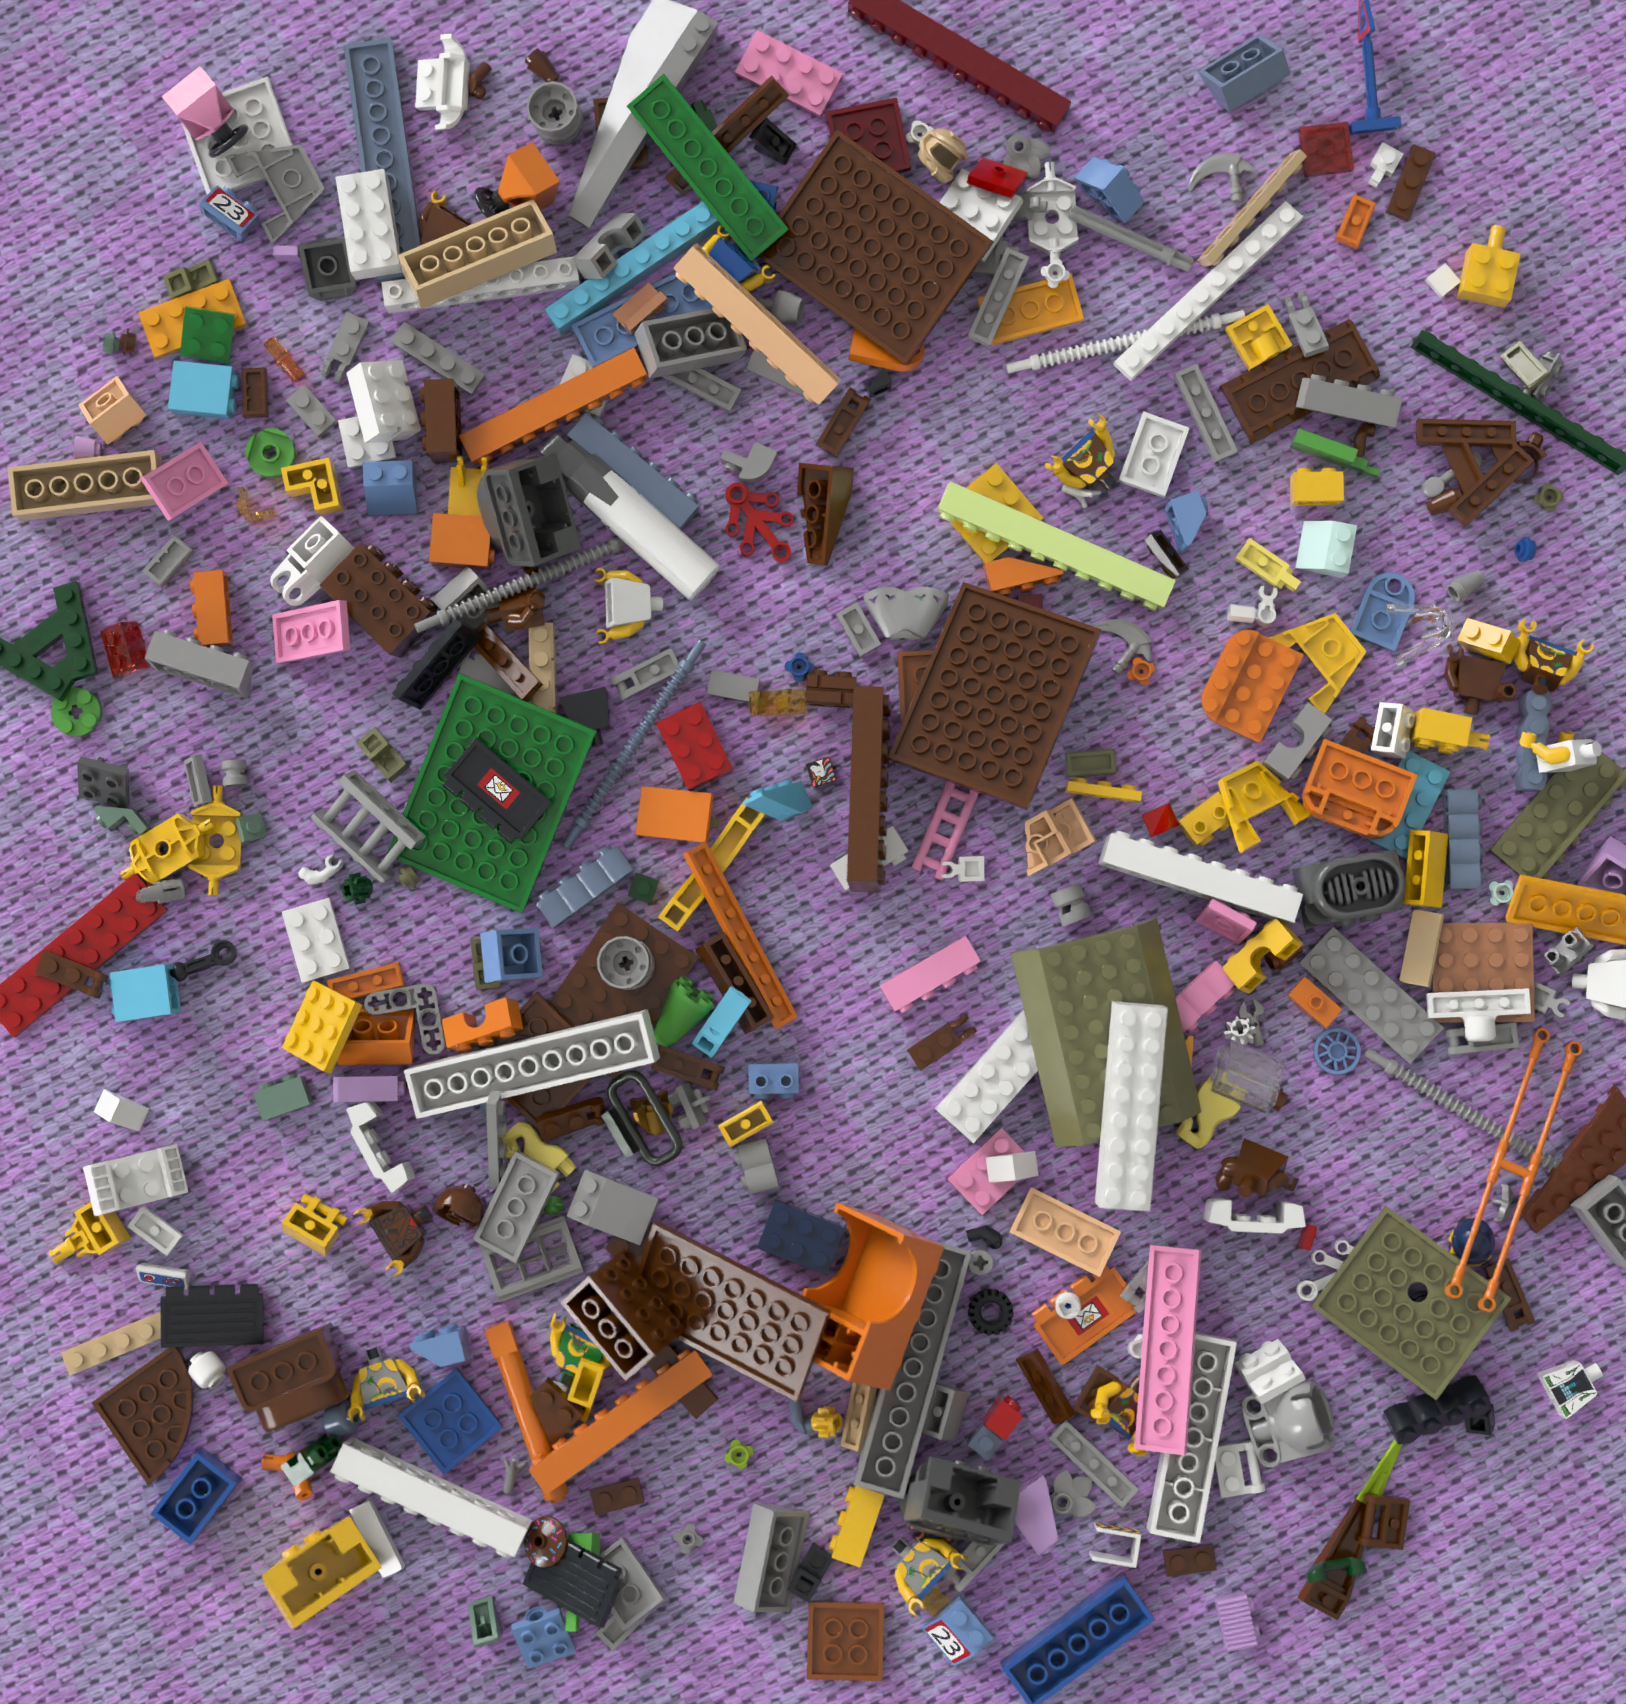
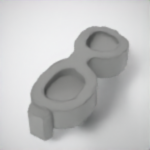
M1501 1184V1187H1503L1502 1200L1493 1199V1204L1501 1205L1497 1217L1493 1219L1499 1222H1503L1508 1218L1511 1211L1510 1203L1513 1201L1512 1189L1504 1184Z

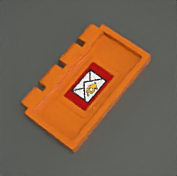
M1105 1265L1100 1277L1092 1274L1095 1278L1093 1281H1090L1085 1274L1069 1285L1081 1302V1311L1076 1317L1065 1319L1056 1312V1299L1059 1295L1067 1293L1066 1289L1049 1300L1054 1309L1050 1311L1044 1303L1031 1313L1036 1320L1033 1326L1062 1366L1137 1313L1129 1301L1125 1302L1120 1297L1127 1284L1114 1266L1108 1268Z

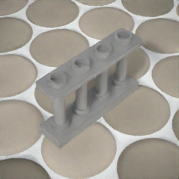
M353 770L343 775L338 781L343 786L344 791L328 811L323 808L315 812L311 818L321 830L326 831L334 838L338 846L347 850L355 862L363 865L370 872L372 878L385 883L395 876V873L389 867L406 847L411 850L418 846L426 836L359 773ZM353 796L361 803L362 808L345 828L335 817ZM372 813L380 821V825L363 844L353 834L367 816ZM390 830L398 837V842L381 861L371 851L384 834Z

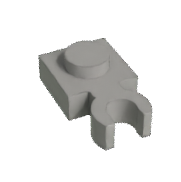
M1534 981L1535 1009L1547 1014L1551 1008L1556 1016L1565 1018L1566 1015L1559 1011V1006L1561 1004L1571 1006L1572 1003L1564 998L1555 999L1557 991Z

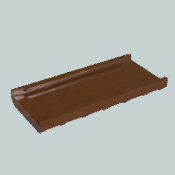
M1350 319L1323 332L1329 344V350L1305 358L1300 345L1219 387L1244 430L1250 445L1315 412L1296 407L1302 378H1311L1312 374L1326 377L1325 382L1334 383L1335 379L1349 382L1348 387L1357 388L1358 384L1367 385L1380 378V372L1356 326Z

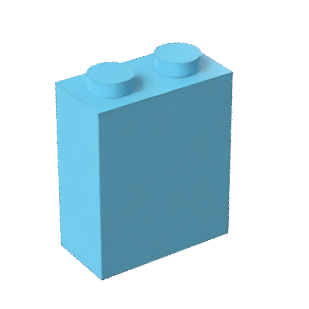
M174 361L168 409L173 414L231 420L232 413H236L237 400L234 398L235 389L239 388L240 376L237 375V372L231 366Z
M163 964L110 973L109 989L113 997L112 1013L115 1021L127 1022L180 1014L181 1005L178 981L170 975V970L173 969L174 964Z

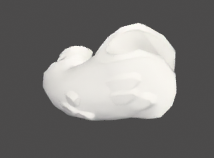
M329 855L325 859L326 868L323 871L318 872L317 870L313 871L307 867H302L298 875L307 882V885L322 883L329 880L330 877L342 869L344 865L343 860L340 859L336 866H332V860L335 855Z

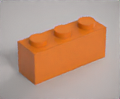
M224 570L193 572V579L190 580L191 593L195 594V604H192L194 619L197 618V628H194L195 640L200 641L201 646L210 648V645L218 647L233 646L228 574Z

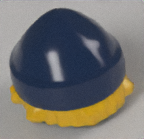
M1468 1218L1458 1223L1448 1239L1452 1244L1450 1253L1460 1261L1475 1218ZM1481 1220L1466 1263L1468 1267L1480 1266L1490 1260L1495 1247L1493 1231L1483 1220Z

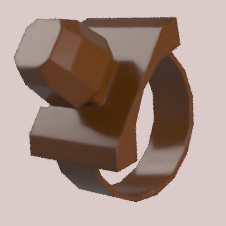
M1534 432L1528 437L1526 442L1523 440L1517 442L1535 460V471L1530 479L1522 481L1516 479L1514 483L1522 484L1533 479L1539 469L1538 461L1547 456L1544 451L1539 449L1543 442L1541 434Z

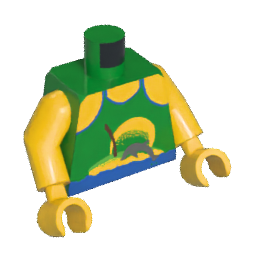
M554 1314L550 1323V1344L552 1356L556 1359V1365L564 1368L560 1378L561 1383L572 1386L581 1357L604 1365V1370L612 1365L582 1328L569 1322L567 1323V1316L564 1317L562 1322L558 1321L556 1314Z

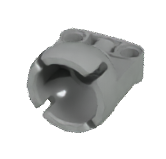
M1305 1380L1264 1404L1260 1403L1261 1410H1256L1251 1405V1400L1253 1399L1260 1403L1254 1393H1251L1243 1401L1242 1410L1245 1423L1257 1457L1265 1467L1271 1468L1280 1463L1327 1452L1335 1446L1336 1436L1331 1432L1335 1429L1332 1411L1324 1391L1318 1387L1317 1381ZM1267 1448L1276 1451L1277 1459L1269 1457Z

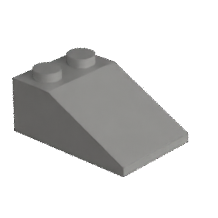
M585 1169L567 1217L642 1246L660 1198L599 1172Z

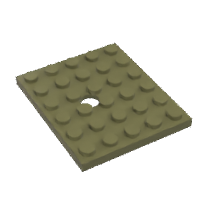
M1384 1206L1311 1307L1437 1400L1512 1298L1497 1289L1494 1298L1496 1303L1495 1309L1490 1312H1482L1478 1308V1301L1484 1297L1489 1281L1467 1265L1465 1266L1466 1272L1461 1284L1462 1295L1454 1299L1447 1297L1445 1287L1451 1284L1456 1266L1460 1264V1260L1390 1208ZM1421 1282L1426 1286L1428 1294L1425 1300L1414 1302L1409 1298L1408 1288L1412 1283ZM1452 1286L1450 1288L1451 1294H1457L1456 1287ZM1485 1300L1483 1303L1486 1309L1490 1307L1488 1300Z

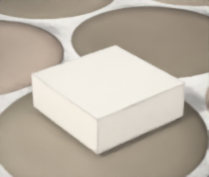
M1446 263L1425 280L1440 299L1461 282Z

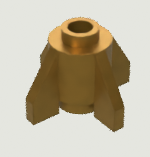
M662 1090L657 1094V1097L671 1119L673 1114L672 1104L668 1100L667 1090ZM630 1099L635 1121L644 1131L653 1136L663 1134L665 1128L648 1099Z

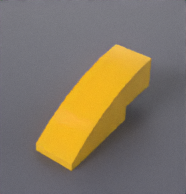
M582 1357L567 1400L577 1403L585 1410L579 1420L587 1422L605 1366Z

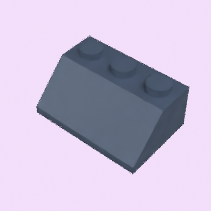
M1260 34L1198 71L1217 103L1229 112L1238 109L1246 101L1259 96L1264 90L1280 83L1291 74L1284 50Z

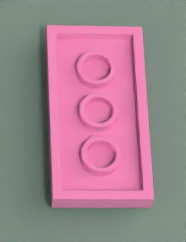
M758 30L735 70L736 76L758 87L772 75L788 91L790 96L785 101L819 118L822 117L843 77V73Z
M337 600L272 615L276 663L284 664L350 650L347 601Z

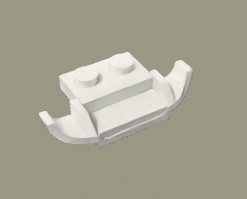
M452 34L441 35L445 53H440L439 58L418 60L415 108L419 111L436 110L441 113L440 123L435 125V130L453 128L458 124L468 106L470 63L467 60L463 47Z

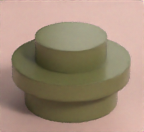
M409 866L398 869L400 875L397 878L403 887H410L412 890L416 888V884L420 881L415 872Z

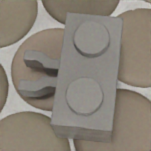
M935 1383L922 1433L939 1440L956 1441L969 1392L948 1384Z

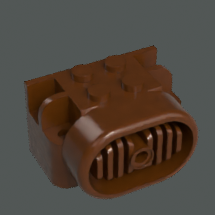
M332 1322L242 1359L226 1368L242 1408L250 1412L256 1411L265 1432H272L338 1404L348 1397L349 1393L340 1373L342 1360L338 1352L339 1346L338 1344L335 1345L329 1330L333 1327Z

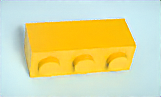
M1410 830L1403 904L1442 908L1448 834L1434 831Z
M854 1485V1488L849 1486L845 1501L849 1502L846 1512L841 1510L837 1525L841 1526L838 1536L833 1534L828 1548L832 1550L833 1559L859 1568L861 1567L885 1496L884 1493Z

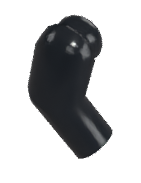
M988 1225L966 1230L969 1242L983 1239L992 1249H999L1002 1246L1001 1234Z

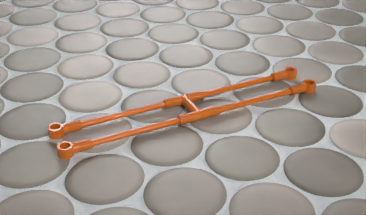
M1539 1028L1533 1033L1534 1043L1529 1055L1530 1060L1503 1139H1500L1486 1179L1487 1185L1460 1264L1456 1266L1451 1284L1445 1287V1294L1451 1299L1462 1295L1461 1284L1466 1272L1465 1266L1493 1185L1497 1182L1500 1170L1504 1169L1523 1177L1524 1180L1519 1193L1520 1198L1492 1279L1489 1280L1484 1297L1478 1301V1308L1482 1312H1490L1495 1309L1496 1303L1494 1298L1499 1286L1498 1280L1526 1198L1530 1195L1542 1160L1541 1154L1568 1074L1571 1073L1576 1057L1582 1053L1583 1049L1582 1045L1577 1041L1570 1042L1565 1046L1566 1057L1561 1069L1562 1075L1528 1169L1505 1160L1510 1144L1509 1138L1535 1062L1540 1057L1544 1043L1550 1039V1033L1545 1028ZM1539 1032L1544 1034V1040L1538 1037ZM1571 1045H1574L1576 1047V1053H1573L1571 1051ZM1452 1286L1456 1287L1457 1289L1456 1295H1453L1450 1292V1288ZM1485 1300L1490 1302L1489 1309H1486L1483 1305Z

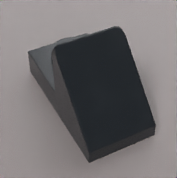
M768 118L764 119L749 136L756 143L753 148L754 150L783 165L787 164L797 145Z

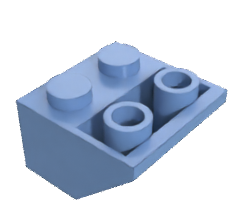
M457 1323L442 1327L439 1333L434 1334L433 1330L418 1333L417 1336H414L415 1340L409 1344L412 1351L439 1367L466 1361L472 1355L465 1326L458 1327Z

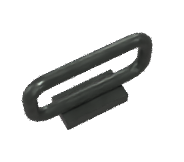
M636 1070L626 1071L614 1078L607 1088V1096L613 1109L607 1111L601 1117L624 1156L628 1158L639 1151L648 1164L658 1167L678 1157L683 1148L682 1138L647 1078ZM630 1080H634L639 1084L673 1142L672 1149L661 1156H654L650 1152L617 1095V1089Z

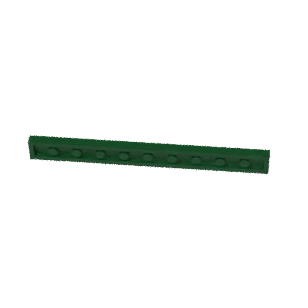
M1421 330L1411 344L1410 348L1613 473L1619 475L1626 468V454L1624 451L1612 447L1601 437L1586 431L1580 424L1565 418L1559 411L1552 410L1542 404L1538 398L1529 396L1521 391L1518 386L1500 378L1497 373L1485 369L1476 360L1459 353L1455 347L1441 342L1432 333Z

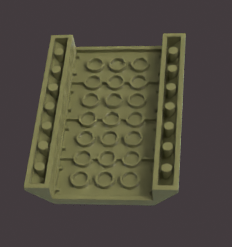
M1157 918L1132 923V926L1054 945L1041 948L1032 947L1011 952L1055 1147L1083 1146L1100 1142L1112 1001L1163 1005L1167 1008L1157 1128L1185 1121L1201 1113Z

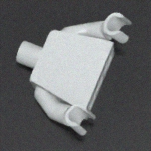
M1614 949L1595 957L1593 963L1588 964V974L1573 973L1572 988L1587 989L1586 999L1591 1000L1592 1007L1607 1017L1623 1020L1624 1022H1626V949Z

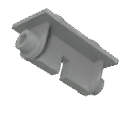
M1550 352L1541 355L1538 361L1549 371L1551 377L1531 392L1524 385L1522 387L1523 392L1538 398L1540 401L1548 396L1553 379L1555 377L1558 378L1563 370L1560 353L1556 357Z

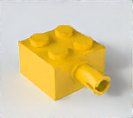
M1494 225L1490 229L1488 246L1472 243L1467 249L1456 298L1504 308L1512 298L1521 253L1502 249L1507 229L1503 226Z
M1422 708L1414 712L1415 723L1411 728L1409 736L1410 743H1414V748L1428 750L1429 747L1438 748L1439 753L1452 755L1453 752H1459V750L1467 746L1487 750L1489 746L1487 740H1490V734L1470 731L1472 717L1428 708Z

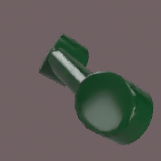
M1352 1557L1319 1562L1306 1572L1307 1582L1328 1580L1326 1572L1345 1568L1347 1576L1367 1573L1366 1563Z

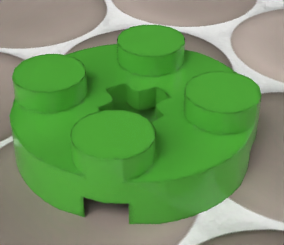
M266 428L249 439L245 455L249 465L258 475L265 478L283 477L281 468L294 465L296 450L294 443L283 431L275 428ZM271 447H274L277 455L272 457V459H268L265 451H269Z
M77 687L71 688L63 702L56 698L52 701V721L58 730L72 737L87 736L95 730V727L101 721V703L88 690ZM75 706L83 710V713L79 714L78 719L71 715V711H73Z

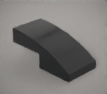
M813 1542L787 1590L809 1603L833 1561L832 1553Z

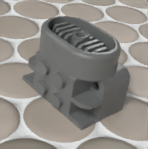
M556 453L543 457L531 456L525 459H517L501 466H495L484 472L477 489V500L483 523L490 534L491 543L497 549L503 551L505 559L510 565L535 567L581 548L573 518V509L567 496V486L563 481Z
M1397 849L1338 859L1293 870L1295 885L1298 888L1297 892L1303 894L1300 910L1304 928L1334 922L1336 927L1356 923L1355 918H1360V922L1380 919V914L1402 910L1405 877L1400 867Z
M931 1456L929 1457V1462L922 1463L917 1473L909 1477L904 1498H899L900 1510L904 1517L903 1522L918 1531L952 1540L964 1539L984 1545L1012 1543L1021 1481L992 1474L990 1469L986 1467L976 1466L971 1468L964 1461L953 1460V1462Z

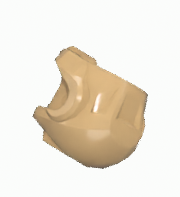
M946 128L931 130L920 141L918 156L922 163L931 171V175L940 183H947L953 180L954 168L960 160L965 161L968 157L965 151L966 144L953 131Z

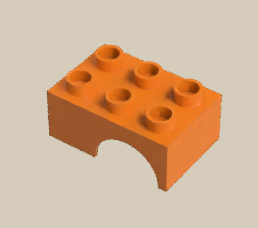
M837 1202L834 1212L843 1217L849 1229L850 1239L847 1256L841 1268L832 1279L816 1288H804L802 1293L803 1296L832 1310L814 1362L850 1382L890 1391L895 1375L901 1367L903 1354L914 1325L920 1317L921 1307L930 1283L938 1270L944 1246L878 1214Z

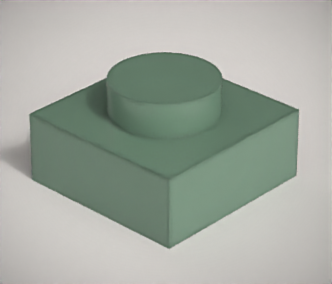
M261 813L235 819L241 843L267 837Z

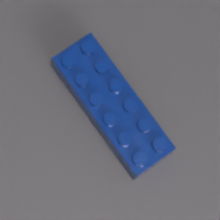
M1121 1572L1000 1661L1001 1667L1027 1704H1042L1155 1621V1619Z

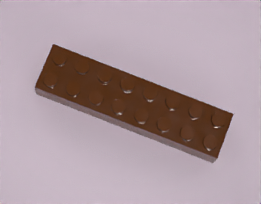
M854 686L847 859V883L851 892H881V885H885L886 871L882 861H886L887 851L885 840H882V836H887V821L883 812H888V797H886L884 788L889 787V773H887L885 764H889L890 761L888 759L890 751L888 743H886V740H890L889 719H886V716H891V702L889 695L885 694L884 687Z

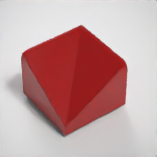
M1170 803L1142 815L1151 837L1179 826Z

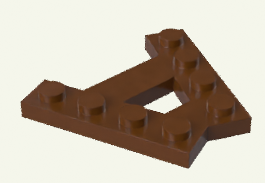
M1417 419L1416 445L1441 446L1459 483L1463 495L1447 512L1465 528L1535 461L1517 444L1516 421ZM1469 446L1490 447L1497 463L1483 475Z

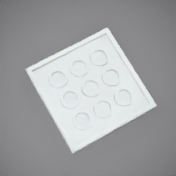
M268 77L222 93L234 109L233 114L226 123L232 130L243 124L247 125L249 130L241 140L215 158H211L208 155L209 150L217 143L211 134L196 141L182 124L207 195L217 185L222 189L226 186L235 192L266 181L260 167L237 178L226 156L293 146Z

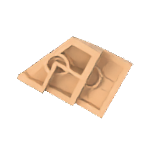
M1074 798L1025 821L1027 874L1031 876L1097 841Z

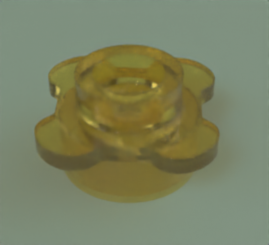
M934 1585L926 1596L920 1600L926 1605L931 1616L938 1615L939 1610L949 1604V1598L939 1591L937 1585ZM933 1598L936 1599L935 1603L931 1601Z

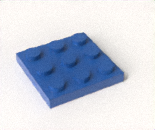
M458 1367L428 1390L424 1398L420 1397L398 1415V1418L443 1475L503 1428V1424Z

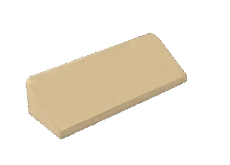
M1413 910L1400 982L1430 988L1444 914Z

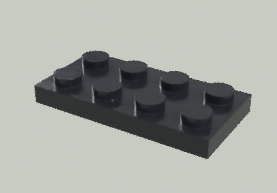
M455 618L454 621L445 627L443 634L429 646L426 654L415 662L410 673L398 682L392 694L398 700L421 710L484 635L472 626Z

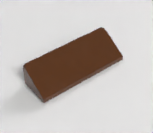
M669 1344L651 1359L647 1365L657 1376L655 1371L666 1363L669 1365L675 1363L678 1360L676 1356L679 1353ZM702 1382L680 1398L679 1401L697 1419L719 1398L705 1382Z

